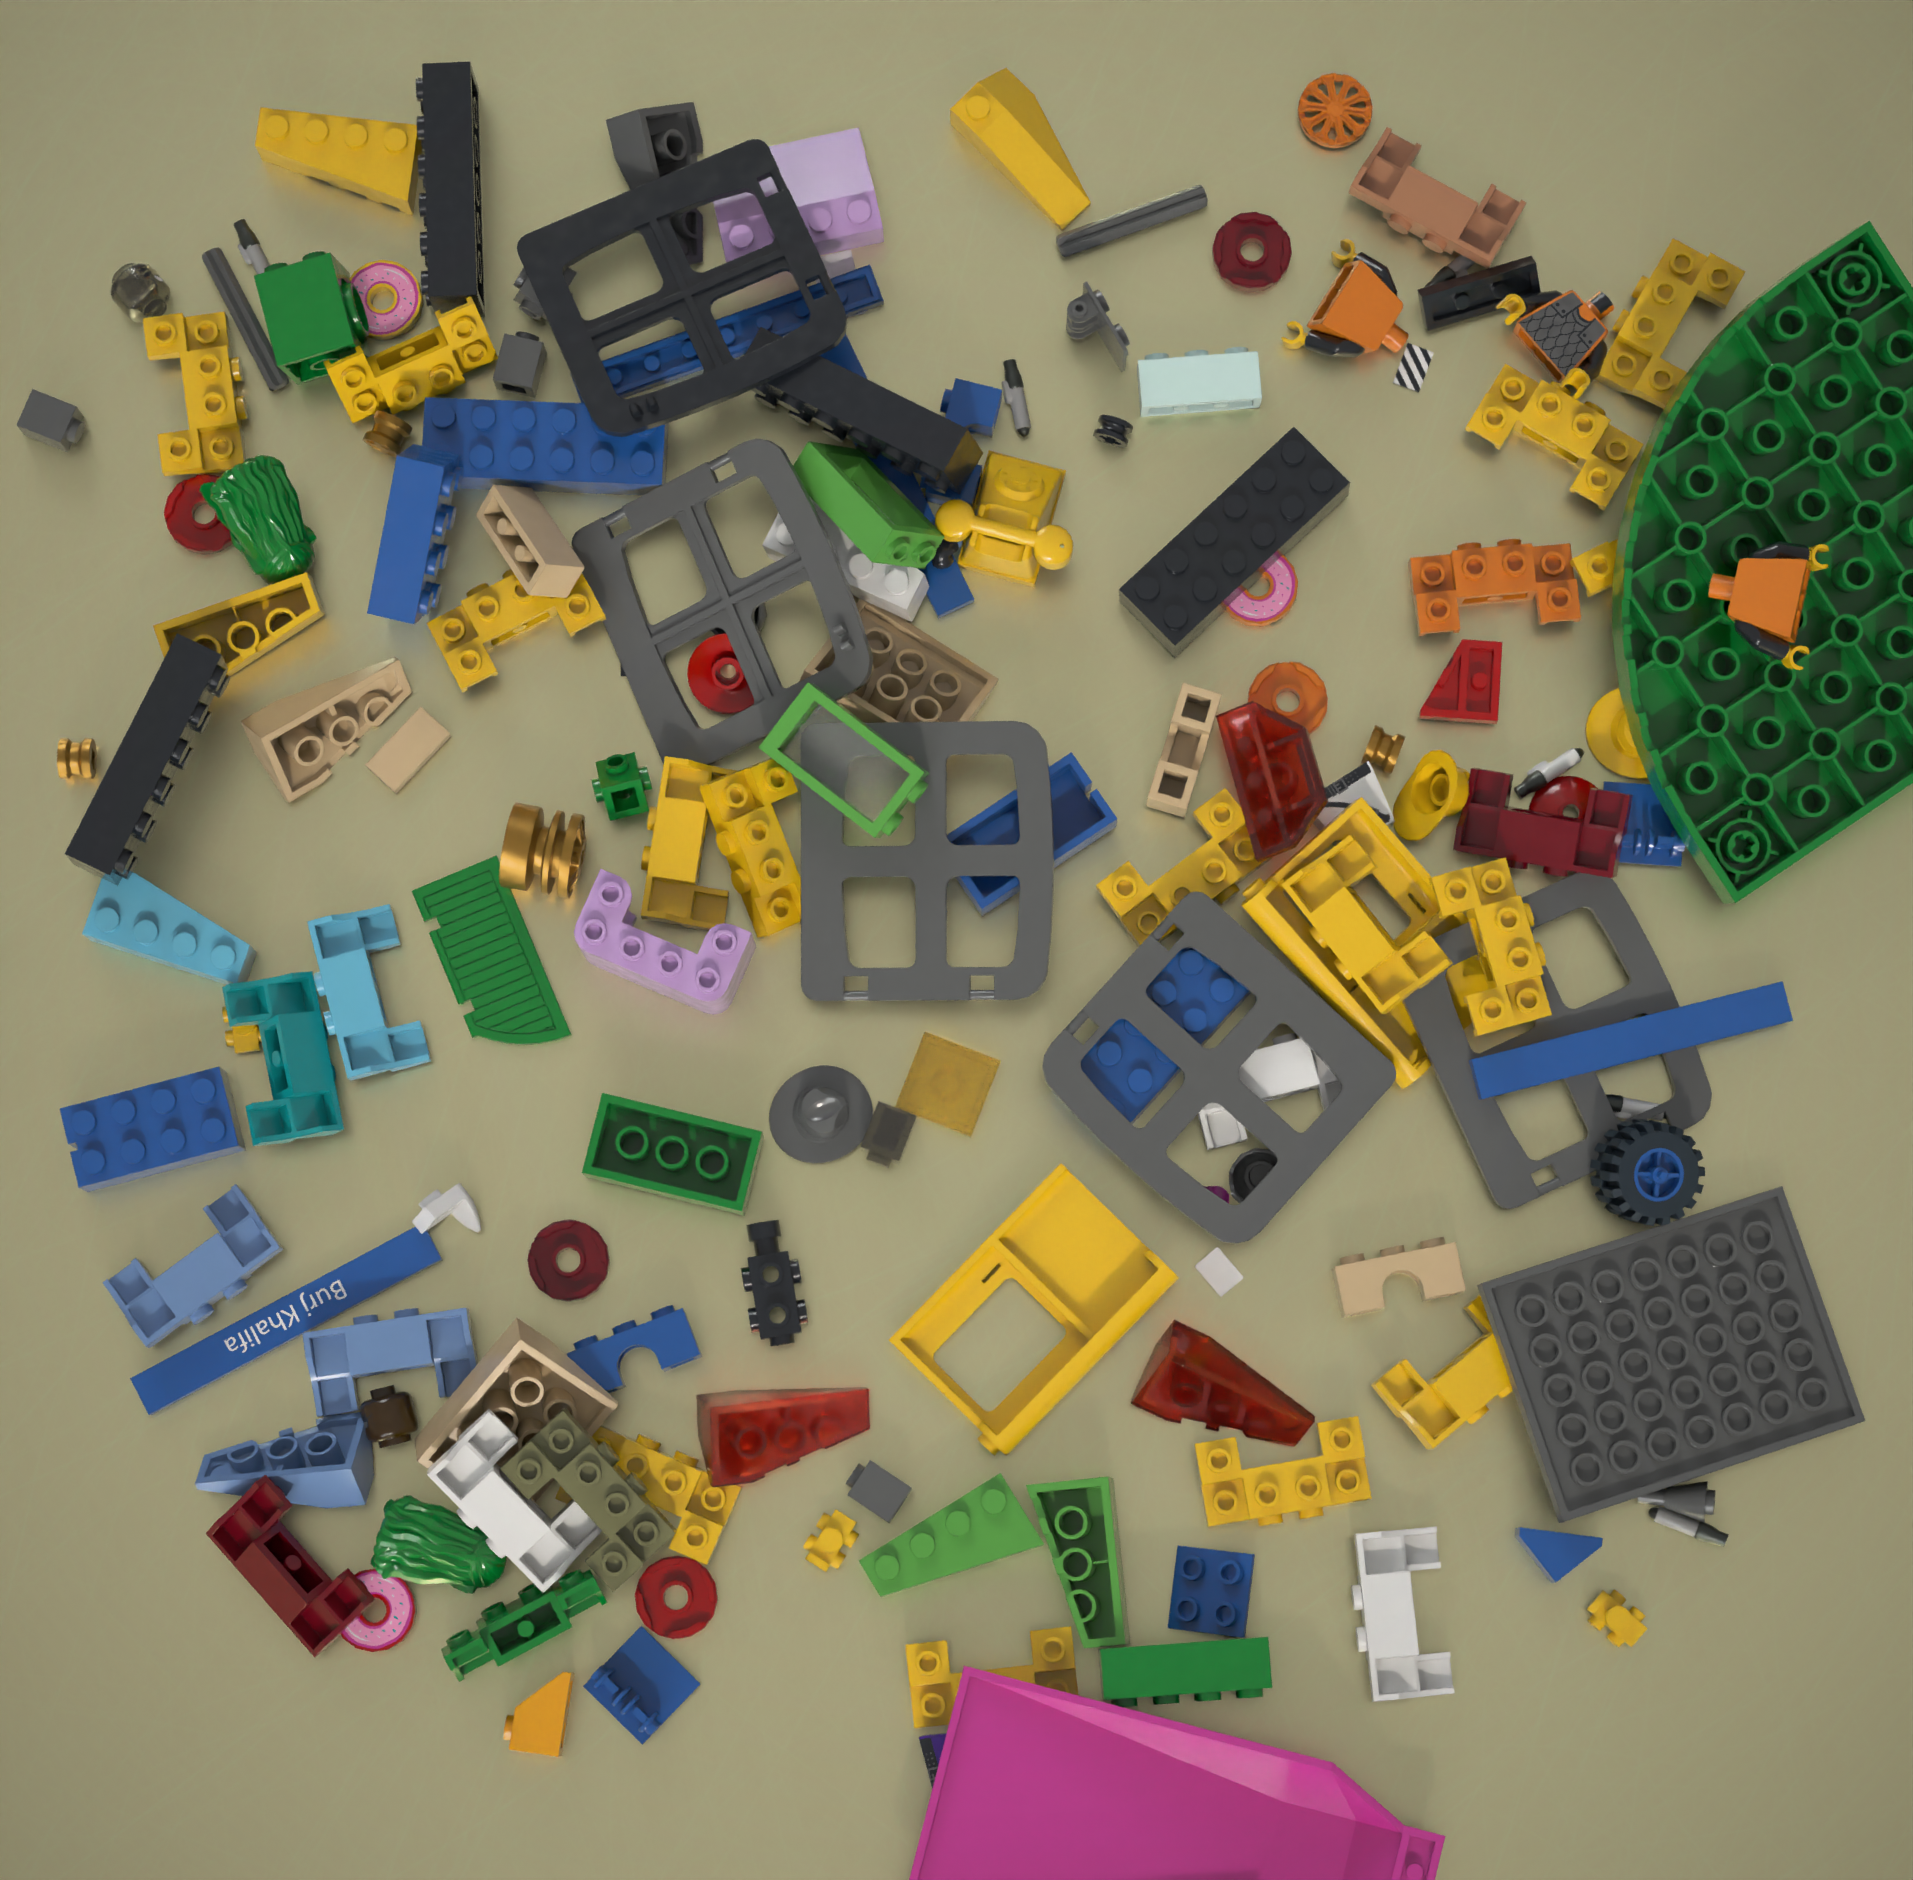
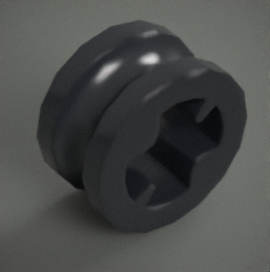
M1100 415L1098 422L1101 424V427L1095 429L1093 436L1112 446L1127 447L1129 440L1126 438V435L1132 433L1133 426L1123 419L1110 415Z

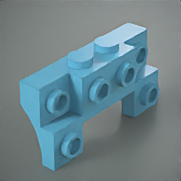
M387 904L357 912L329 915L307 921L320 972L314 973L316 988L320 997L325 995L327 997L330 1011L324 1012V1019L329 1035L336 1034L347 1078L352 1081L389 1070L394 1072L431 1062L420 1020L389 1028L370 953L401 945L391 905Z

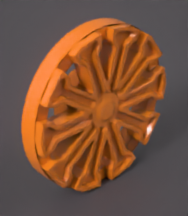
M1336 73L1322 75L1310 82L1300 97L1298 104L1300 126L1312 141L1321 146L1329 148L1349 146L1358 141L1366 133L1370 125L1373 109L1370 94L1358 80L1349 75ZM1334 82L1343 84L1338 95L1336 94ZM1323 84L1326 85L1328 96L1318 87ZM1350 88L1358 92L1345 99ZM1312 95L1320 103L1308 102L1307 98ZM1361 101L1365 104V108L1351 107ZM1307 111L1318 113L1311 118L1305 116ZM1351 117L1363 118L1364 122L1363 124H1358ZM1322 122L1324 125L1321 131L1315 133L1312 128ZM1344 125L1353 132L1351 136L1345 135ZM1331 128L1335 129L1337 136L1335 140L1328 137Z

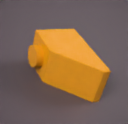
M562 1672L515 1707L514 1715H507L503 1739L510 1740L509 1750L556 1757L562 1756L575 1673Z

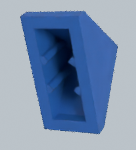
M1522 1527L1515 1528V1538L1551 1583L1559 1581L1602 1547L1603 1538Z

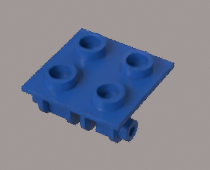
M1604 781L1603 790L1633 795L1627 834L1623 836L1619 863L1681 867L1682 852L1685 851V845L1655 795L1651 784Z
M1178 1545L1168 1628L1245 1638L1255 1554Z
M641 1626L604 1665H601L592 1674L583 1687L643 1745L693 1693L700 1683Z

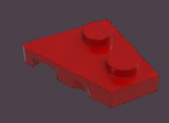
M1462 639L1419 712V719L1497 724L1502 642Z

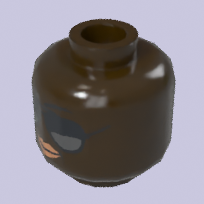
M394 1385L371 1390L372 1399L364 1401L360 1406V1414L367 1439L370 1442H378L379 1448L412 1440L410 1434L417 1430L418 1420L411 1395L408 1392L396 1393Z

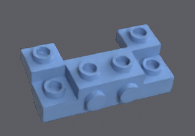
M237 1184L232 1186L230 1191L211 1205L203 1208L219 1233H216L153 1280L139 1259L135 1258L131 1261V1264L115 1276L102 1282L122 1310L132 1329L146 1347L151 1348L182 1324H188L192 1321L196 1325L205 1320L214 1312L213 1304L224 1296L227 1300H230L244 1291L248 1286L245 1281L253 1276L251 1273L283 1250L262 1221V1217Z
M418 1308L404 1309L394 1312L395 1319L378 1321V1315H365L353 1318L354 1325L302 1333L317 1417L360 1411L355 1378L435 1366L439 1397H450L478 1364L477 1354L474 1350L469 1309L460 1308L419 1315Z

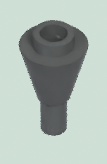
M1708 1481L1671 1486L1638 1497V1503L1661 1505L1671 1511L1705 1522L1706 1514H1714L1716 1490H1708Z

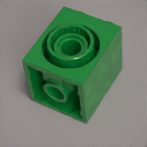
M324 251L306 254L302 257L303 261L290 265L287 263L272 264L264 269V273L254 275L277 367L297 385L328 376L329 374L323 362L329 359L330 363H334L356 353L355 347L359 345L366 359L371 356L366 338L369 336V324L359 292L355 285L351 283L350 273L331 253Z

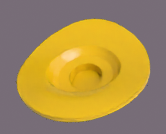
M1617 688L1602 696L1588 714L1585 727L1588 747L1596 760L1613 773L1629 778H1648L1632 740L1620 690Z

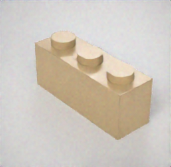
M493 484L476 514L477 518L528 595L567 598L584 570V565L532 488Z

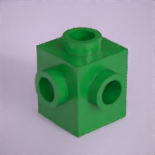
M635 752L625 755L616 754L605 760L595 762L599 778L591 779L597 803L605 801L610 821L649 811L645 791L652 789L647 766H638Z

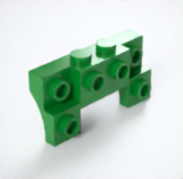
M580 1569L574 1570L558 1580L560 1584L558 1587L553 1589L551 1585L544 1593L532 1583L518 1592L520 1598L507 1605H504L501 1601L484 1609L481 1612L482 1618L476 1621L477 1630L470 1633L468 1629H465L449 1637L446 1640L447 1646L442 1648L441 1651L449 1669L453 1671L458 1681L464 1680L465 1674L493 1659L498 1667L572 1628L569 1618L599 1602L601 1605L606 1604L607 1601L591 1570L589 1569L584 1573Z

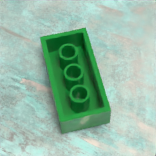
M602 1093L582 1173L586 1178L744 1216L764 1135L762 1131Z
M1268 1637L1098 1649L1102 1700H1111L1112 1705L1120 1707L1138 1706L1137 1698L1152 1697L1154 1705L1180 1703V1694H1194V1701L1196 1702L1221 1700V1691H1236V1698L1238 1699L1263 1697V1688H1272Z

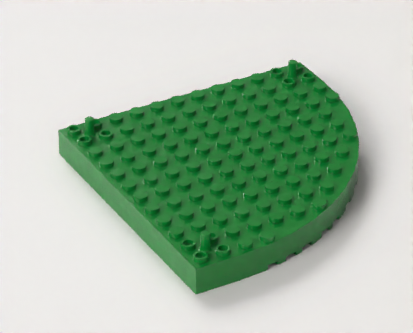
M1870 221L1856 227L1778 280L1747 304L1708 344L1679 382L1651 432L1633 476L1619 528L1612 581V637L1619 690L1632 740L1655 795L1679 837L1723 904L1737 903L1913 783V287ZM1778 541L1806 545L1808 548L1819 544H1825L1829 547V551L1824 553L1816 552L1815 554L1818 563L1828 564L1829 566L1819 571L1810 572L1795 643L1788 642L1789 645H1801L1809 649V654L1796 651L1793 655L1794 663L1804 667L1802 670L1787 668L1781 660L1755 650L1736 632L1735 622L1728 617L1730 601L1710 598L1708 596L1713 573L1735 577L1740 559L1749 558L1753 551Z

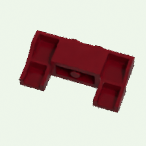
M1471 768L1468 783L1469 796L1457 824L1453 850L1495 858L1506 857L1508 867L1527 869L1528 863L1544 866L1543 873L1555 876H1567L1568 871L1608 878L1617 876L1623 836L1627 834L1633 795L1591 788L1585 818L1579 819L1510 807L1509 800L1514 774Z
M264 1475L211 1526L206 1535L308 1651L316 1657L328 1648L351 1623L357 1620L374 1602L375 1598L368 1591L366 1585L349 1568L338 1575L334 1581L331 1580L280 1522L293 1505L285 1497L284 1492L267 1475Z

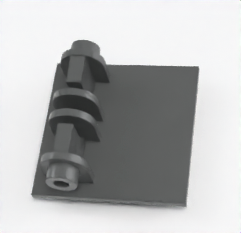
M1088 282L1083 283V295L1074 299L1068 305L1066 331L1073 339H1083L1097 331L1120 371L1123 372L1126 367V358L1129 355L1126 348L1130 344L1129 339L1121 325L1117 323L1113 326L1106 312L1110 309L1102 293L1098 289L1093 292Z

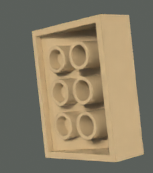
M859 599L856 606L873 654L872 672L867 682L861 688L837 702L864 723L973 721L999 679L901 617ZM831 638L826 641L804 669L800 681L833 664L835 652ZM825 708L816 711V713L832 723H843Z
M516 1318L416 1436L417 1462L429 1468L488 1409L518 1437V1442L496 1462L501 1467L563 1408H566L592 1437L618 1406V1401L552 1341ZM552 1478L531 1499L536 1502L555 1479Z

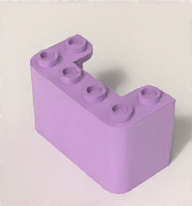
M600 869L574 929L575 941L586 960L598 968L704 1013L714 1015L727 1010L736 995L756 949L752 933L732 924H717L706 934L698 954L633 927L637 917L628 910L632 901L630 886L620 876Z

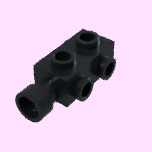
M779 1220L746 1225L749 1242L754 1243L756 1255L747 1258L749 1267L741 1268L745 1292L753 1291L755 1302L754 1308H748L751 1333L760 1332L761 1340L769 1339L771 1347L795 1343L794 1335L802 1333V1324H808L805 1299L796 1300L794 1284L802 1283L798 1259L790 1260L788 1251L780 1252L778 1237H781ZM767 1267H775L779 1271V1277L775 1282L764 1280L763 1272ZM776 1307L782 1308L786 1313V1317L781 1323H774L770 1319V1312Z

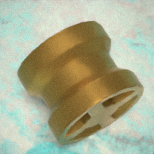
M377 410L373 417L375 424L371 431L365 433L363 441L384 454L397 457L402 452L401 443L403 439L410 436L413 428L402 419L387 412Z
M1375 725L1361 763L1364 764L1369 761L1370 764H1377L1382 767L1384 772L1391 774L1406 736L1386 734L1382 727Z
M61 738L57 749L59 777L61 779H69L72 775H82L85 779H94L97 767L95 740L93 738H85L82 742H72L69 738Z

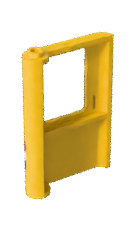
M1360 797L1337 815L1269 878L1263 881L1259 877L1242 892L1246 899L1242 902L1241 906L1325 1002L1392 1062L1396 1069L1395 1082L1403 1089L1416 1081L1431 1066L1403 1002H1400L1387 1014H1381L1354 978L1347 980L1334 964V960L1338 957L1329 946L1323 948L1318 944L1309 932L1310 924L1283 893L1284 888L1282 884L1301 868L1310 864L1334 841H1342L1348 835H1353L1377 865V868L1370 874L1409 918L1407 928L1393 939L1400 949L1424 931H1428L1435 938L1469 922L1463 912L1443 918L1439 917L1438 912L1440 910L1432 884L1430 885L1428 880L1431 876L1368 803ZM1478 954L1448 968L1445 976L1463 1030L1472 1023L1467 1003H1464L1463 997L1489 990Z
M1060 1163L907 1320L889 1341L982 1432L977 1439L994 1456L999 1451L1007 1456L1179 1277ZM1012 1278L1020 1283L1065 1328L1066 1334L994 1410L985 1411L935 1362L934 1354L1005 1280Z

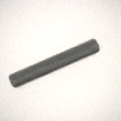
M1202 185L1193 186L1061 233L1056 237L1057 247L1063 257L1070 256L1204 208L1208 202L1207 195Z
M215 247L206 251L202 255V260L269 389L276 391L285 387L289 383V379L277 367L273 348L222 250L219 247Z

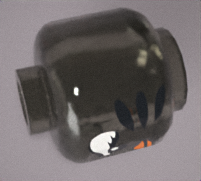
M126 264L112 278L110 290L112 300L132 321L143 322V318L162 316L166 312L171 295L170 288L149 264Z

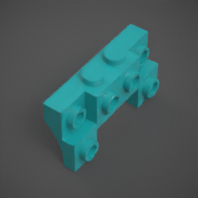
M313 971L289 973L255 981L229 983L222 987L229 1026H259L273 1100L255 1102L245 1106L253 1146L289 1143L295 1139L328 1136L344 1130L335 1086L336 1073L330 1061L327 1046L328 1032L322 1021Z

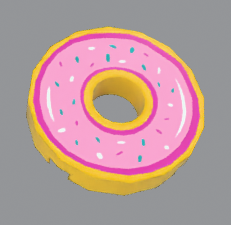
M378 260L366 263L351 275V283L357 288L369 324L368 338L383 341L390 340L402 333L405 334L414 327L421 316L424 300L420 284L409 269L398 262ZM381 291H389L394 296L392 305L384 310L373 307L375 295Z

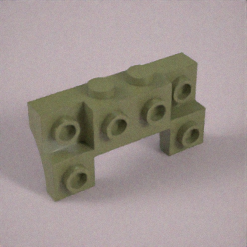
M563 1408L515 1455L501 1466L500 1470L528 1500L552 1478L559 1483L608 1537L585 1562L608 1588L614 1592L640 1569L647 1559L676 1534L677 1529L644 1495L648 1488L633 1472L627 1476L616 1464L620 1460L616 1452L604 1441L599 1445L567 1409Z

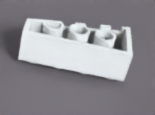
M810 497L836 552L852 595L912 622L929 589L925 574L918 568L871 562ZM779 512L762 544L768 557L774 561L792 554L796 548Z

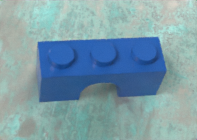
M955 378L953 390L945 389L940 412L946 413L945 418L967 428L971 435L979 434L992 437L1002 402V389ZM976 465L960 495L947 489L945 494L928 486L924 482L926 478L922 476L920 488L926 489L925 497L927 502L942 505L949 500L960 499L967 502L973 508L982 476V465Z
M673 1305L650 1313L652 1320L637 1326L635 1320L620 1324L612 1328L613 1336L598 1341L597 1336L593 1335L577 1341L573 1344L575 1351L567 1353L571 1360L609 1394L626 1387L621 1375L620 1366L623 1357L632 1349L643 1347L652 1350L656 1354L661 1369L664 1372L703 1357L685 1310L681 1308L675 1311Z

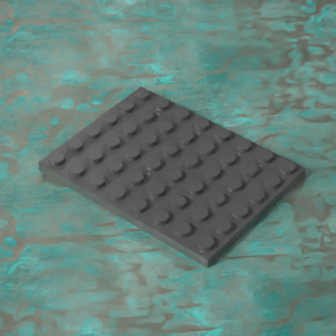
M1782 1186L1672 1221L1670 1224L1641 1231L1477 1285L1559 1523L1865 1421Z

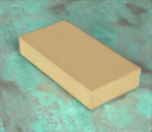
M420 707L365 766L397 794L451 737V734Z

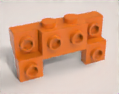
M1506 539L1497 542L1495 547L1481 548V543H1464L1458 545L1457 550H1452L1450 554L1410 558L1408 562L1410 586L1415 604L1419 636H1425L1428 633L1450 631L1459 633L1458 606L1533 599L1534 596L1536 598L1539 625H1545L1548 622L1570 620L1579 622L1581 620L1578 585L1577 579H1574V571L1570 564L1572 559L1571 544L1533 547L1532 543L1521 544L1520 539Z

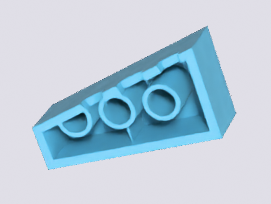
M134 872L128 880L122 877L118 886L105 879H101L82 932L90 941L226 985L229 983L247 982L257 954L249 944Z

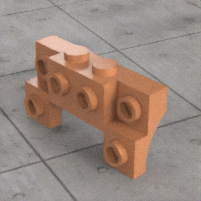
M1386 127L1375 148L1352 182L1349 194L1382 211V217L1388 220L1387 224L1394 230L1403 234L1411 232L1422 238V243L1429 249L1438 253L1446 251L1451 255L1456 251L1488 269L1504 241L1509 236L1527 202L1523 200L1519 202L1496 189L1497 186L1491 184L1479 204L1413 168L1412 164L1419 154L1422 145L1418 143L1414 145L1391 133L1392 129Z

